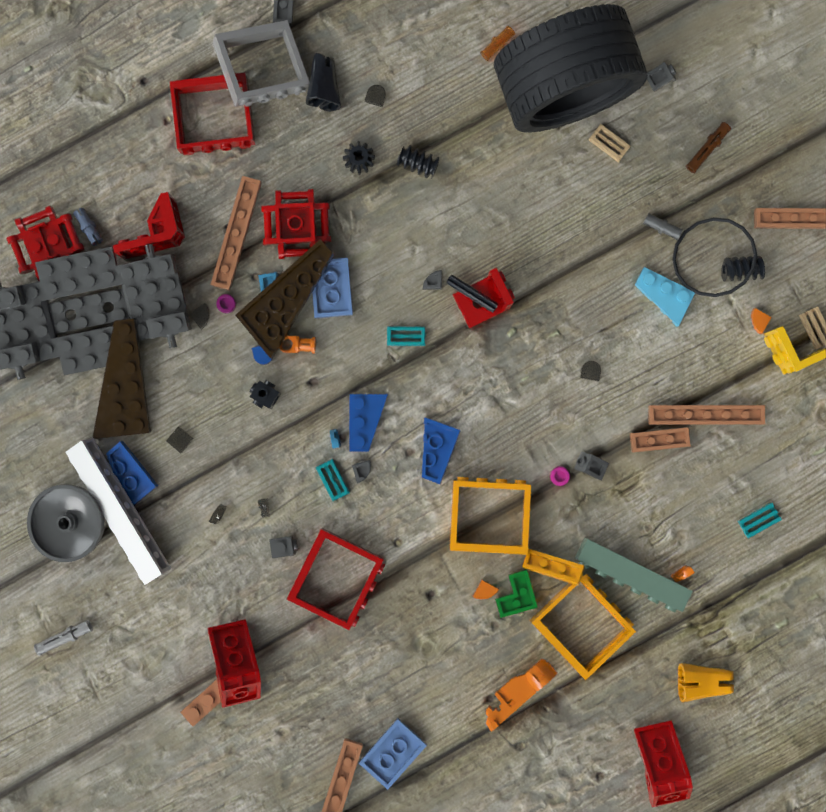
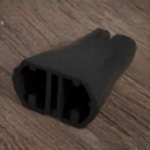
M315 53L312 61L306 105L312 107L319 106L321 110L328 112L341 108L334 58Z

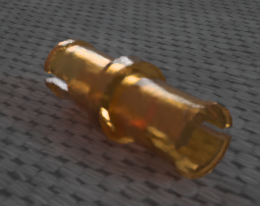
M507 25L480 52L482 57L489 61L515 35L514 30Z

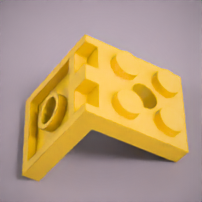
M783 326L764 333L765 344L768 348H771L773 360L776 365H779L783 375L794 371L797 372L826 358V348H823L799 359Z

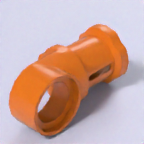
M286 336L284 340L289 339L292 341L291 349H283L282 344L279 347L282 352L287 354L299 353L300 351L315 354L316 337L300 338V336Z

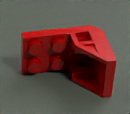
M169 192L160 193L147 219L151 236L145 234L137 236V239L131 241L129 239L120 240L118 244L113 245L115 254L126 260L146 255L145 245L153 244L154 252L181 245L185 234L177 202Z
M246 619L207 628L216 665V677L222 708L260 699V672Z
M672 720L635 728L634 735L645 766V778L652 808L690 799L693 790L692 780Z

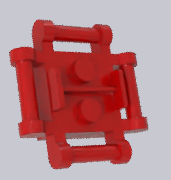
M314 189L297 192L276 190V204L261 206V212L264 215L265 234L263 245L278 244L279 259L301 257L309 250H285L284 244L310 243L311 248L320 239L324 243L331 242L328 220L330 203H314ZM308 199V203L282 204V200ZM315 210H320L322 236H316ZM271 212H275L276 238H272Z
M50 205L45 207L43 211L25 218L15 219V224L20 233L11 235L6 239L13 249L20 274H27L35 270V275L40 282L35 262L73 255L85 250L83 244L78 239L70 213L57 218L53 207ZM46 217L50 218V221L47 223L42 222L35 226L29 227L28 230L26 228V225H29ZM64 224L66 226L67 232L73 244L72 247H70V244L62 227V225ZM24 241L32 262L31 264L27 265L18 242Z

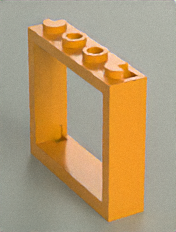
M457 477V480H453L450 551L528 555L531 485L526 484V480H515V483H507V479H496V482H488V478H477L476 481H469V477ZM459 487L524 490L521 545L456 542Z
M585 574L584 576L582 575L580 582L624 628L585 667L540 621L577 585L568 583L530 619V622L571 666L587 680L636 631L632 628L634 624L627 616L623 618L619 614L620 608L614 602L610 604L606 600L608 596L600 588L597 590L592 585L594 581Z

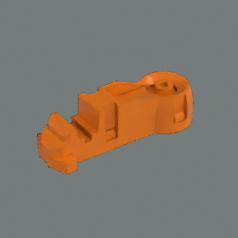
M542 658L525 674L511 678L495 692V696L501 702L499 705L501 709L499 710L497 707L493 709L490 705L486 709V715L488 716L486 725L491 732L558 674L549 662Z

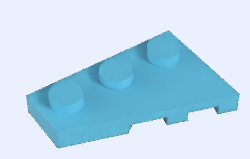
M646 267L642 269L635 283V286L650 301H653L660 308V311L673 321L672 323L676 327L680 325L695 294L693 291Z

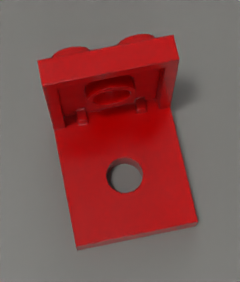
M497 268L490 270L487 278L470 285L498 303V307L494 312L487 310L483 306L475 308L472 304L473 300L459 291L452 295L469 329L509 310L514 303V294L510 288H506L504 284L506 278L502 271L498 272Z

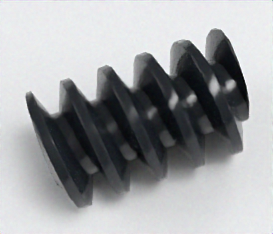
M409 145L406 149L403 146L397 160V166H401L404 163V169L411 166V172L418 169V175L425 172V178H428L430 175L433 178L440 157L433 161V154L426 158V151L419 155V148L412 152V145Z
M744 256L740 258L733 257L732 259L726 257L721 268L722 280L726 282L727 276H729L730 281H734V277L737 276V280L741 281L742 275L745 278L751 270L753 257L749 256L747 259ZM757 256L755 270L752 273L753 280L757 279V275H759L761 280L765 277V265L761 256Z

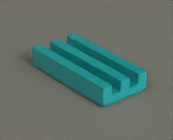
M387 326V346H425V327ZM391 331H421V335L391 334ZM391 339H421V342H391Z
M333 459L315 467L332 501L350 493ZM330 464L344 489L342 493L328 467ZM322 468H325L338 495L334 496L321 470Z
M769 503L737 522L745 536L750 538L782 519L777 514L778 511L774 508V504ZM770 509V513L746 526L744 525L745 522ZM774 516L773 519L748 532L750 528Z

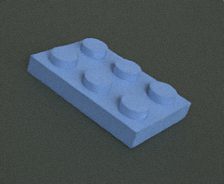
M348 258L332 259L314 288L312 294L315 319L353 315Z
M397 718L363 756L359 764L388 790L423 751L427 743Z

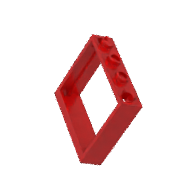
M235 73L239 87H242L243 92L249 91L246 73ZM224 75L169 81L176 145L181 154L193 155L194 152L200 151L202 153H211L217 149L229 151L234 147L247 149L251 145H256L251 105L248 107L244 105L248 136L185 144L180 94L228 89Z
M322 528L286 600L350 630L351 626H356L360 618L357 616L359 609L364 610L368 599L365 597L368 591H373L377 583L374 580L377 573L381 575L386 565L382 563L384 558ZM326 538L375 562L347 621L297 597Z

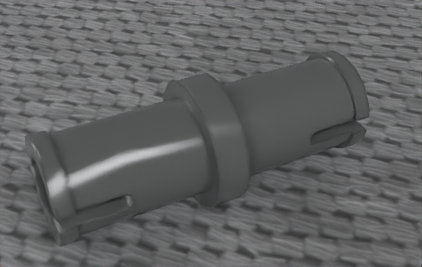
M648 213L643 223L657 230L659 234L664 233L676 240L679 239L683 229L668 223V220H661Z

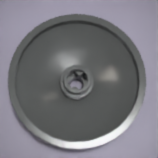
M61 484L44 490L34 499L27 515V530L32 544L42 555L57 562H72L86 557L98 546L104 532V516L98 502L89 491L80 486Z

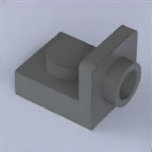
M663 62L648 72L647 81L655 92L671 81H676L674 75L677 73L672 64L668 65Z
M581 452L576 460L574 469L602 481L609 463L592 454Z
M293 535L269 539L272 559L294 556L296 554L295 551H298L297 540H293Z

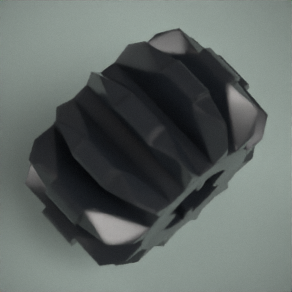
M357 141V146L354 147L350 143V149L344 150L346 155L343 156V161H346V168L351 167V173H354L357 169L358 175H361L362 169L367 173L368 167L374 166L372 161L375 160V155L372 154V148L367 149V143L361 146L360 141ZM362 155V160L356 161L355 157Z

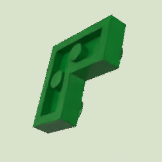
M527 569L508 574L513 593L495 598L500 618L538 608Z

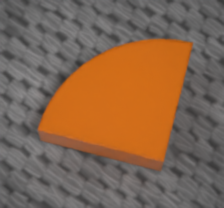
M753 308L751 318L755 331L762 334L772 317Z
M685 565L673 573L671 578L674 582H679L695 572L691 567Z
M481 579L473 597L476 599H488L494 596L499 589Z

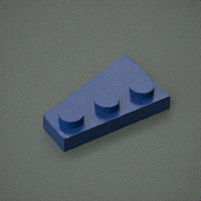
M120 441L106 453L114 475L118 478L134 506L158 486L124 441Z

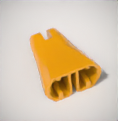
M680 663L678 666V695L680 701L683 703L734 693L733 684H719V681L734 680V672L726 669Z

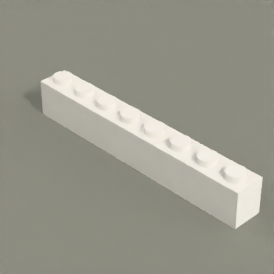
M94 438L82 440L66 451L69 461L75 467L90 494L98 502L109 528L115 534L120 546L124 549L144 585L171 570L170 565L124 488H122L118 478L114 475L112 468Z

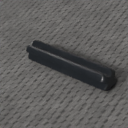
M450 275L448 278V285L487 310L494 312L498 307L497 302L456 276Z

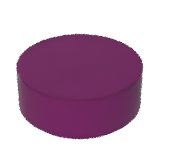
M223 294L217 299L216 305L219 311L229 314L235 310L236 300L229 294Z

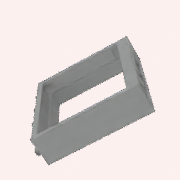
M288 20L215 34L213 46L235 107L243 105L248 107L255 102L266 103L270 99H284L288 95H300V93L306 92L310 82ZM283 37L298 80L241 92L226 48Z

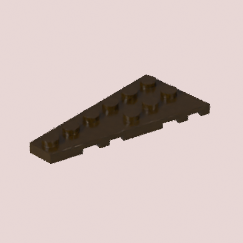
M321 239L235 315L271 359L275 356L334 256Z
M135 318L114 321L94 426V439L151 432Z

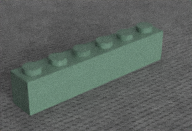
M584 538L575 556V559L579 561L578 564L584 565L586 569H589L591 566L597 569L596 574L604 578L609 575L614 578L612 582L622 587L624 584L631 586L630 591L641 595L643 592L649 595L648 600L656 604L661 601L666 604L665 608L672 612H676V610L683 612L693 592L587 538Z

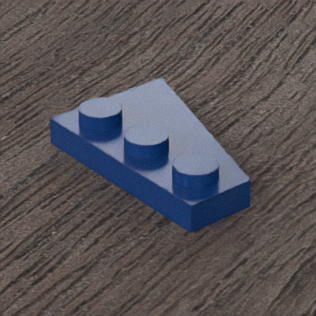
M350 394L349 452H369L388 394Z
M424 417L422 478L441 485L461 431Z

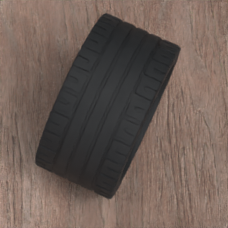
M614 4L584 7L583 9L570 11L564 15L549 19L547 22H543L513 39L500 50L493 64L514 126L518 131L524 133L555 129L595 115L635 93L644 85L648 78V73L626 10Z

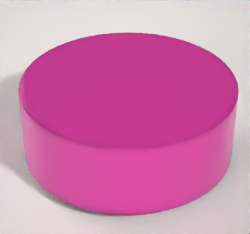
M556 467L550 473L551 482L557 486L567 484L570 479V474L564 467Z

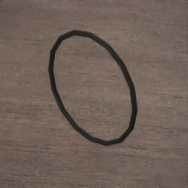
M713 217L697 221L682 233L675 244L672 261L675 274L684 287L698 295L719 297L731 294L746 284L755 270L758 254L754 239L744 226L731 219ZM711 221L728 222L740 228L751 241L754 254L751 270L743 282L731 290L716 294L700 292L689 286L679 274L676 262L678 246L685 235L696 226Z

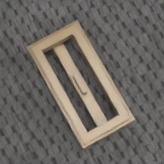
M602 124L598 126L589 138L590 142L618 163L631 147ZM602 131L604 134H606L608 137H610L612 140H614L616 143L622 146L624 150L620 149L612 141L604 137L599 132Z
M817 306L800 314L799 317L814 348L818 349L826 345V322L819 307ZM807 315L809 316V318H810V320H811V322H812V324H813V327H814V329H815V332H817L818 337H819L821 343L818 342V340H817V338H816V336H815V334H814V332H813V330H812V327H811V325H810V323H809V321H808V319H807V317H806Z

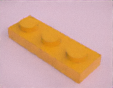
M529 548L528 555H526L522 566L524 569L578 586L585 568L584 565Z

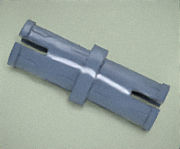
M79 208L82 216L75 210L73 215L81 225L80 229L87 235L91 245L97 246L94 238H96L99 244L102 243L103 239L100 237L95 228V223L90 220L85 209Z

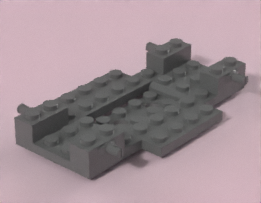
M153 244L145 245L148 257L140 261L117 265L113 247H107L35 262L40 282L8 288L2 287L0 281V370L7 368L15 369L17 380L25 379L24 366L57 357L60 358L64 375L106 367L113 326L57 337V333L111 323L115 320L135 318L138 341L167 337L169 349L177 347L175 335L189 331L192 327L175 255H155ZM122 285V289L50 304L48 301L50 299ZM105 302H111L114 305L112 312L108 313L104 310ZM69 309L76 312L74 320H69L66 317V312Z

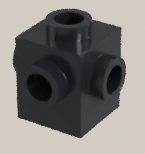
M260 380L258 383L255 382L249 391L251 393L250 398L254 399L253 404L260 408L265 406L271 410L281 393L274 389L276 385L267 380L264 383ZM266 391V395L262 397V393Z

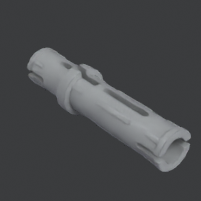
M86 620L74 627L69 626L65 631L38 644L36 643L34 650L40 656L69 641L74 642L78 637L92 632V624L89 620Z

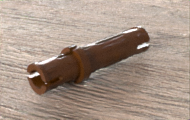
M722 122L715 132L707 137L708 140L685 166L688 171L695 174L713 150L722 144L723 138L731 131V127L727 123Z

